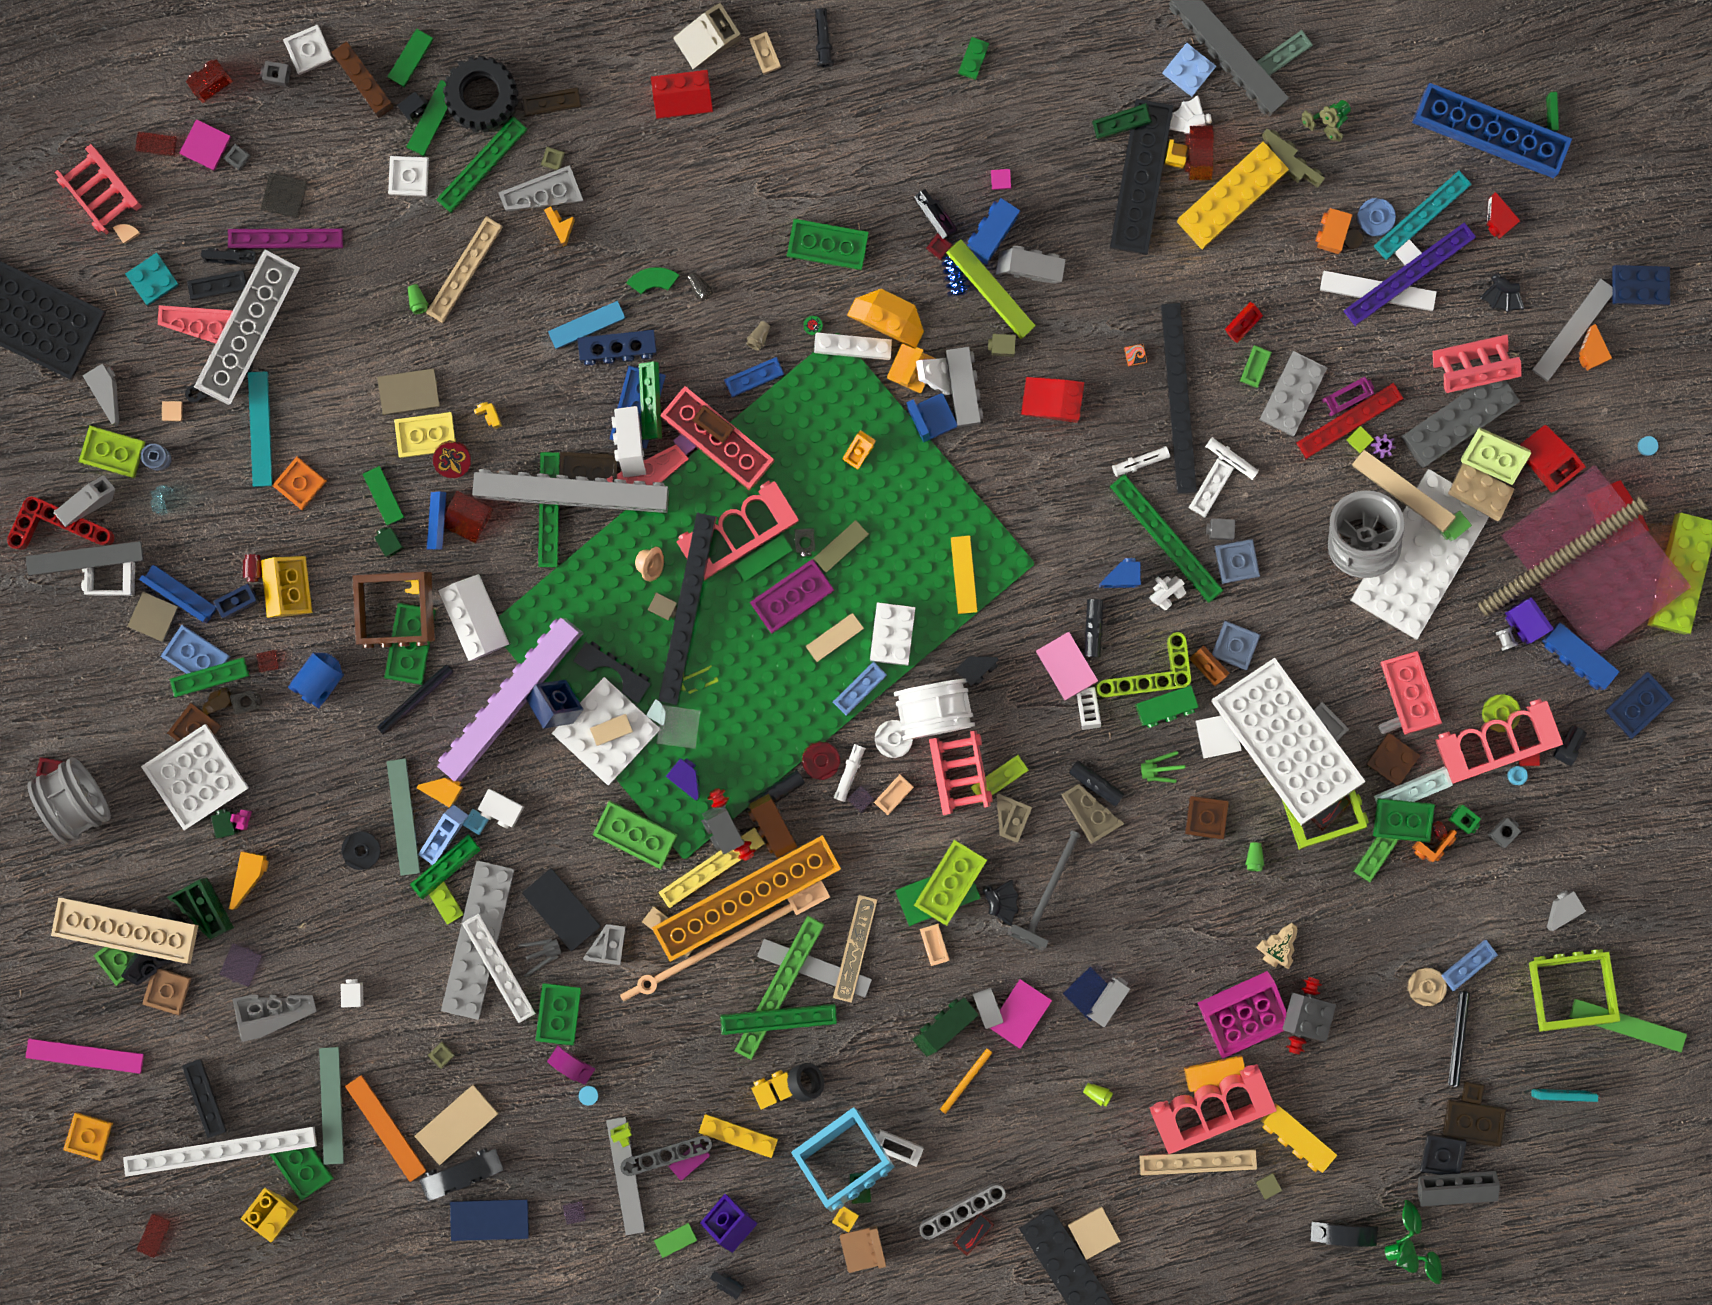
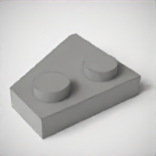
M606 924L585 954L583 960L621 965L626 926Z

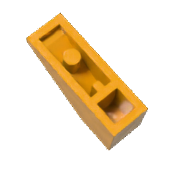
M249 852L240 853L229 909H237L263 876V873L267 871L269 861L266 860L267 856Z

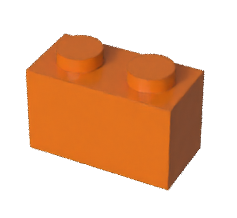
M1332 208L1327 213L1324 212L1321 223L1324 225L1322 231H1318L1315 240L1318 242L1317 248L1339 254L1342 251L1352 214Z

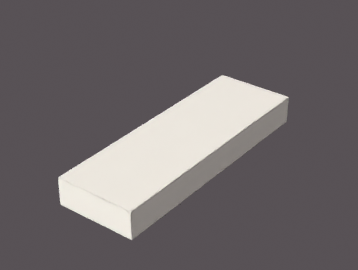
M1217 459L1188 508L1205 518L1234 467Z

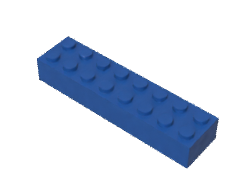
M1429 83L1425 88L1412 121L1416 125L1551 178H1555L1559 174L1572 138L1432 83Z

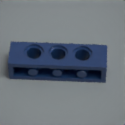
M654 330L577 338L579 359L581 363H585V366L596 365L598 361H604V364L615 363L617 359H623V362L634 361L636 357H642V360L653 359V356L657 355ZM640 342L642 347L640 350L634 351L631 349L632 344ZM616 344L623 346L622 351L619 353L612 351L613 346ZM597 346L604 348L603 353L600 355H595L593 352Z

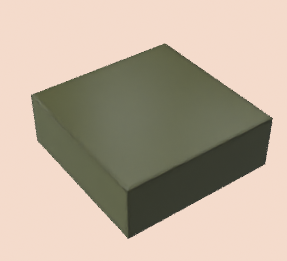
M546 147L541 166L559 170L565 152Z
M441 1042L428 1056L442 1069L455 1054Z
M1273 1173L1256 1181L1265 1200L1282 1191Z

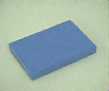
M184 625L180 626L161 655L162 658L186 674L226 663L231 657Z

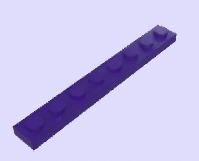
M1464 222L1346 308L1344 313L1354 326H1357L1472 242L1476 236Z

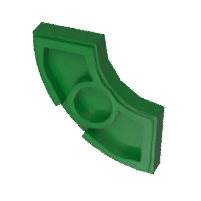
M647 268L634 274L626 284L641 295L652 288H663L669 291L680 275L666 268Z

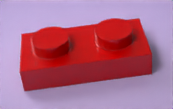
M1249 302L1224 330L1238 344L1263 315L1255 304Z

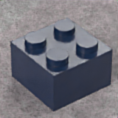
M566 680L535 684L526 697L543 729L574 724L584 710Z

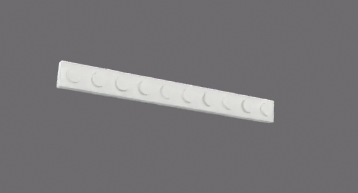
M315 1127L128 1156L123 1157L125 1176L315 1147L317 1142Z

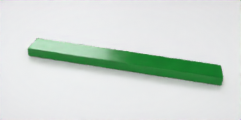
M1125 474L1110 486L1118 498L1208 603L1224 591Z

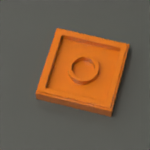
M296 456L272 486L303 510L327 481Z

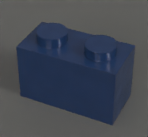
M247 583L213 602L221 617L227 620L260 603V600L253 586Z

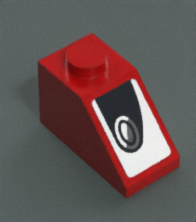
M1495 192L1489 197L1487 225L1489 232L1494 237L1497 236L1500 239L1520 220Z

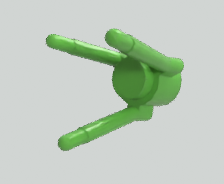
M1178 751L1151 760H1145V763L1141 764L1142 779L1147 778V781L1176 783V779L1155 776L1158 775L1157 772L1185 769L1186 766L1177 765L1157 768V764H1153L1178 755Z

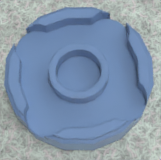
M1372 198L1365 201L1359 208L1357 223L1365 234L1382 236L1388 233L1394 226L1395 210L1388 201Z

